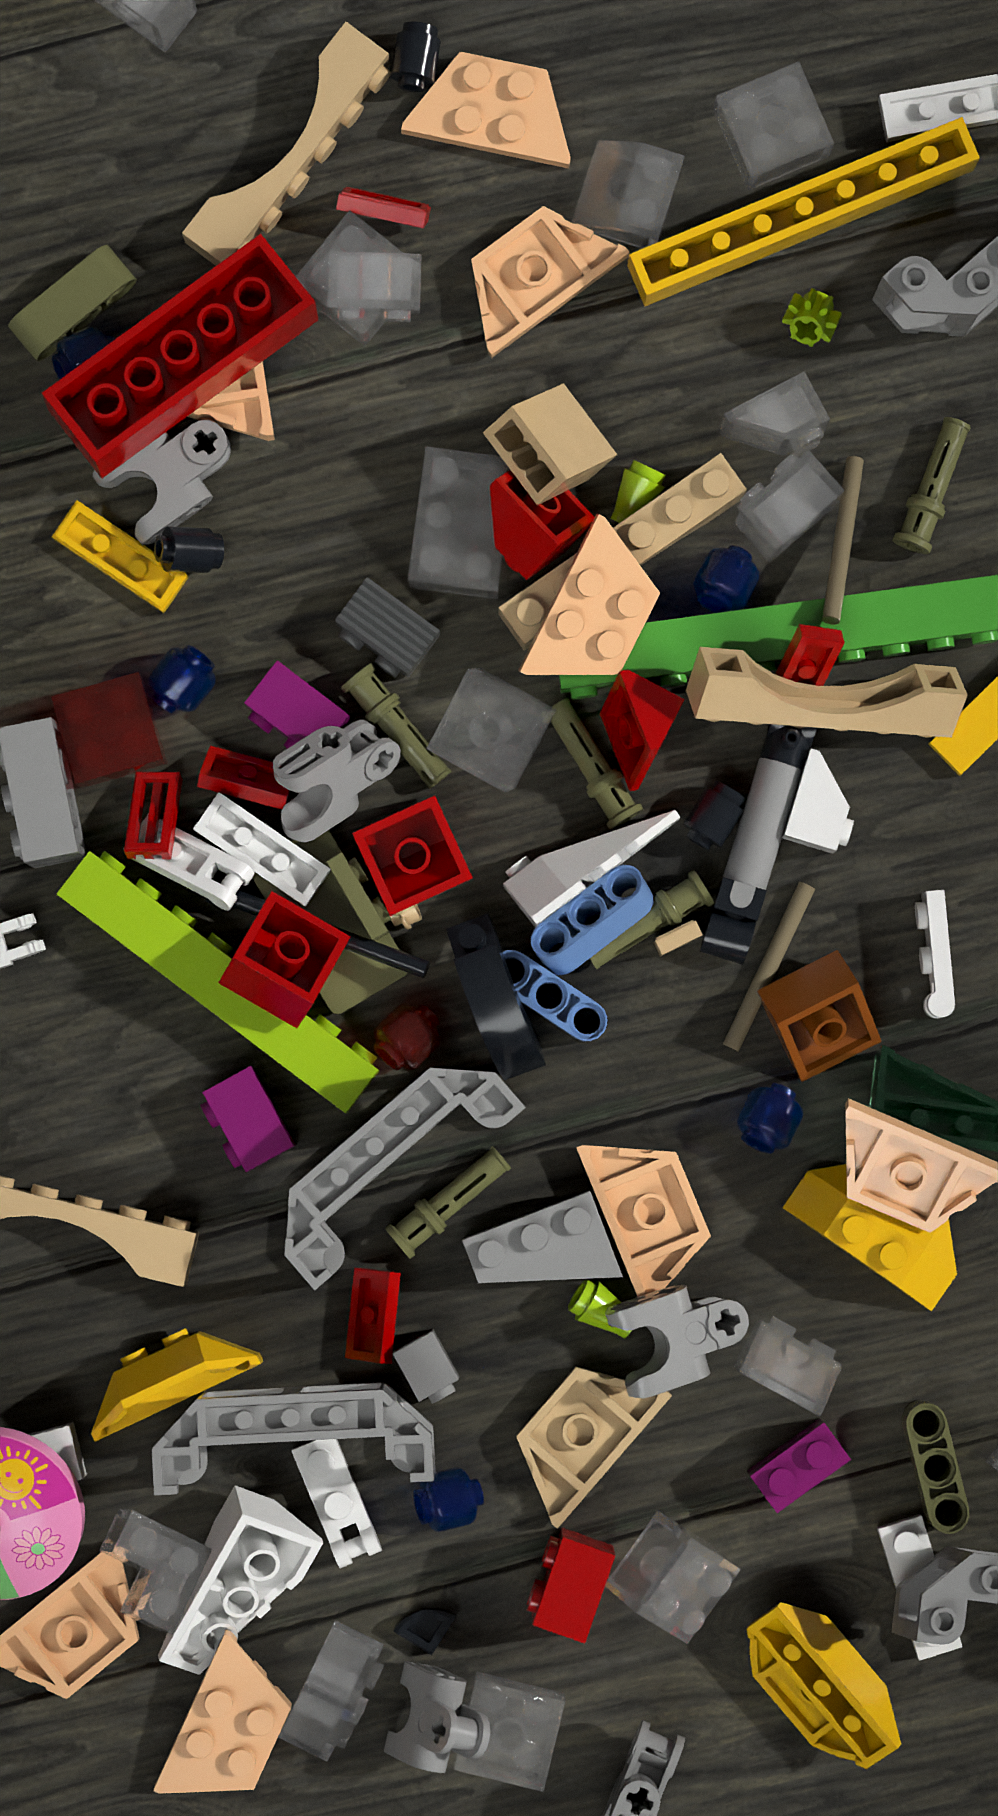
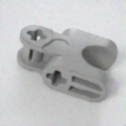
M199 420L172 439L165 432L103 479L95 470L92 477L99 486L105 488L119 486L122 482L132 477H145L156 484L158 492L156 502L153 508L139 519L135 527V537L140 544L149 545L155 542L158 535H162L165 527L179 526L212 500V494L202 481L227 463L231 454V444L223 428L217 423L210 420ZM206 437L210 442L214 441L215 451L212 454L208 455L206 451H200L201 445L199 440Z
M357 720L344 729L336 726L322 727L277 755L273 760L275 780L288 790L299 793L293 800L285 804L281 811L282 826L286 836L299 842L313 841L351 816L359 806L358 793L377 780L385 778L394 770L400 759L401 749L399 745L390 738H378L375 726L367 720Z
M686 1285L666 1287L607 1308L605 1313L608 1325L611 1327H617L622 1330H634L645 1326L653 1335L655 1349L651 1360L644 1367L630 1372L625 1379L628 1396L643 1399L707 1377L710 1374L705 1354L739 1342L747 1333L749 1326L748 1314L745 1308L738 1302L714 1296L704 1297L691 1302Z
M405 1661L400 1684L407 1687L410 1694V1715L405 1727L398 1733L388 1731L384 1752L412 1767L431 1772L445 1773L451 1750L465 1758L478 1759L483 1756L490 1740V1722L484 1713L462 1703L467 1680L436 1666Z
M642 1720L631 1742L625 1766L615 1782L602 1816H657L661 1802L660 1799L668 1780L673 1776L684 1747L685 1737L677 1734L674 1740L650 1731V1723ZM640 1787L645 1788L646 1794L639 1793L636 1799L631 1798L630 1793L637 1794Z

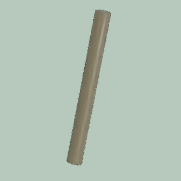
M857 456L847 457L822 616V621L831 625L840 623L864 464V460Z
M802 882L798 883L723 1042V1045L739 1052L762 1004L757 990L771 984L815 888Z

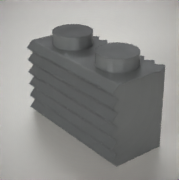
M368 577L335 620L336 625L342 629L338 637L357 651H360L365 646L378 656L374 663L394 678L400 672L409 678L440 636L439 629Z

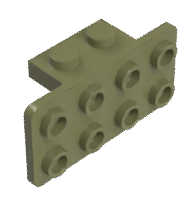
M329 830L309 842H299L285 837L331 869L306 907L257 873L252 877L265 900L273 891L328 924L399 950L384 925L392 920L378 896L372 900L369 899L361 886L369 881L355 857L349 861L346 860ZM344 949L323 985L320 994L332 1013L342 1014L405 977L408 973Z

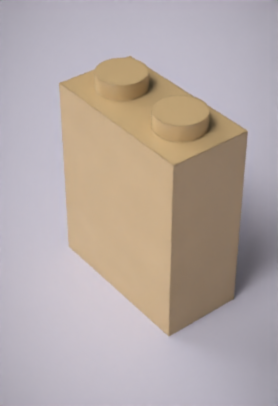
M564 383L511 406L483 432L536 505L588 481L617 456V453Z

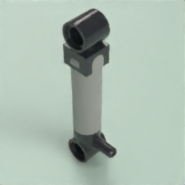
M769 724L743 810L744 812L740 819L723 878L720 881L704 933L700 952L741 965L744 964L807 755L817 730L816 727L795 728L789 725Z

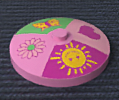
M0 1427V1600H9L31 1595L54 1582L67 1569L75 1556L83 1535L85 1506L76 1477L65 1461L53 1449L26 1433Z

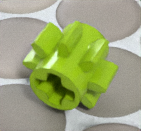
M811 288L810 292L806 293L803 297L797 293L793 294L782 323L790 325V338L813 347V344L817 343L821 338L828 343L831 341L842 313L833 311L832 296Z

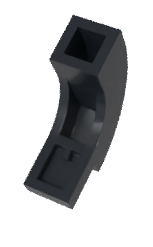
M489 913L447 928L446 931L455 956L453 960L469 1006L485 1045L504 1081L545 1066L546 1062L534 1025L518 996Z

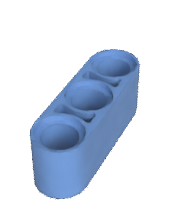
M617 866L540 923L532 933L531 946L547 970L556 975L568 974L646 916L654 903L653 894L640 871L634 866ZM636 888L632 895L621 898L626 890ZM600 915L595 923L585 925L589 918ZM564 942L558 951L549 953L554 945Z
M516 950L503 952L505 960H519L525 969L523 978L514 984L522 1004L582 1042L598 1039L604 1033L607 1027V1015L597 1002L523 953ZM552 983L561 990L562 1001L556 1008L545 1009L538 1004L536 992L541 985ZM589 1008L598 1014L600 1024L594 1033L583 1034L575 1028L574 1016L579 1010Z

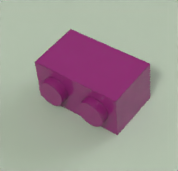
M278 660L244 702L246 707L252 711L247 718L267 734L274 728L285 736L287 740L283 746L286 749L322 727L336 726L344 729L351 720L345 711Z
M249 1066L202 1092L207 1101L200 1106L212 1128L220 1125L228 1141L222 1144V1147L234 1168L242 1165L245 1172H249L296 1146L253 1066Z
M819 1418L747 1470V1473L775 1512L779 1513L851 1459L827 1425Z

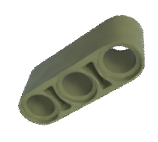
M103 245L16 314L8 324V328L37 362H40L56 352L131 290L137 279L109 245Z
M916 1400L904 1409L902 1427L923 1511L927 1521L938 1531L945 1534H954L966 1526L970 1516L948 1422L944 1412L938 1406L926 1400ZM922 1410L932 1411L936 1420L934 1428L926 1434L916 1433L913 1428L914 1416ZM932 1455H942L947 1462L944 1474L938 1478H929L924 1472L925 1461ZM945 1499L956 1501L958 1506L956 1517L946 1523L937 1521L935 1517L937 1505Z

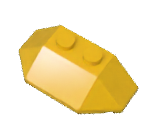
M846 1164L808 1170L782 1207L930 1311L934 1309L957 1275L949 1218L947 1222L929 1233L847 1198Z
M186 1328L161 1339L165 1348L148 1355L145 1347L120 1359L123 1367L113 1372L91 1435L96 1442L256 1367L263 1362L261 1354L201 1331L189 1335Z
M780 1602L747 1627V1636L750 1639V1659L753 1677L813 1747L839 1758L855 1761L856 1765L864 1769H868L899 1748L901 1741L887 1686L826 1615Z

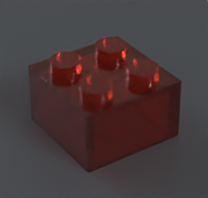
M139 672L51 696L74 781L80 788L167 764L144 678Z

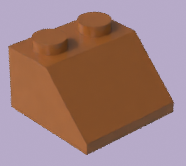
M838 950L757 990L769 1021L801 1082L882 1042L859 982Z

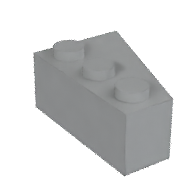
M590 1191L583 1192L462 1239L478 1283L623 1277Z

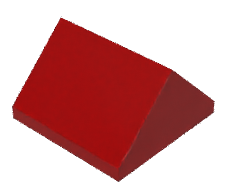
M627 669L619 671L602 707L600 716L631 792L639 789L685 699Z

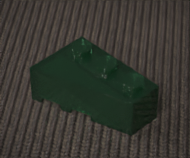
M881 1045L875 1054L870 1108L989 1159L998 1161L997 1100L962 1083L957 1084L933 1072V1069L923 1064L919 1065L894 1053L895 1050Z

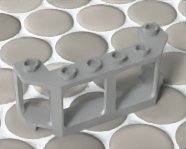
M998 236L948 280L942 276L930 261L923 257L910 256L902 259L882 277L872 301L901 333L936 332L948 333V336L965 337L998 308Z
M429 1068L289 1189L284 1255L314 1290L341 1267L345 1258L343 1243L325 1221L449 1113L462 1104L478 1123L488 1128H498L510 1122L526 1108L495 1072Z
M386 1382L205 1391L152 1448L154 1495L178 1494L179 1485L191 1484L199 1480L205 1473L208 1465L207 1446L385 1437L386 1460H391L398 1469L410 1473V1482L434 1481L436 1470L433 1425Z
M950 1546L944 1547L934 1556L935 1559L914 1576L907 1577L897 1586L891 1632L916 1642L940 1645L949 1644L957 1640L965 1627L968 1600L998 1604L997 1552Z

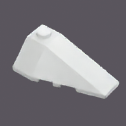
M676 810L541 855L532 862L525 856L505 872L510 879L503 883V887L536 928L611 869L621 865L679 821L680 816Z
M235 1485L212 1525L158 1654L159 1661L200 1675L210 1665L225 1629L231 1631L238 1640V1633L256 1616L259 1618L263 1617L271 1609L270 1603L286 1588L292 1590L302 1581L323 1545L322 1538L274 1499Z

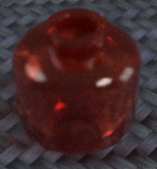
M407 1003L399 1004L375 1027L374 1037L376 1043L373 1044V1048L377 1055L396 1071L401 1068L414 1070L439 1047L440 1035L436 1027L440 1022L435 1014L424 1005L416 1008Z

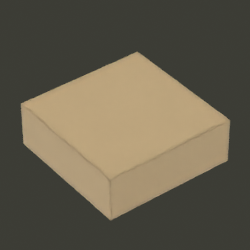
M691 920L655 938L654 945L661 957L700 938L703 934L697 922Z

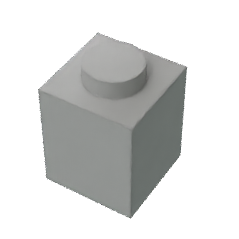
M434 1329L393 1351V1356L419 1402L428 1397L433 1404L456 1391L452 1383L459 1380L460 1376Z

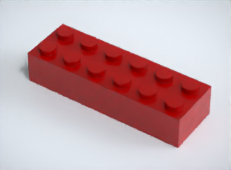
M259 234L43 391L42 396L48 411L103 479L318 321L316 302L262 234Z

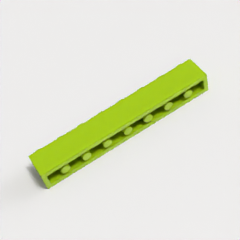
M89 851L57 892V895L347 1114L380 1070L372 1065L378 1057L358 1042H355L350 1048L336 1038L341 1029L321 1014H319L315 1021L306 1015L299 1027L295 1028L219 984V980L232 960L228 955L234 948L213 932L206 939L195 931L193 927L198 921L177 905L170 912L158 903L157 900L162 894L140 878L136 884H133L121 873L126 866L109 853L104 851L98 857Z

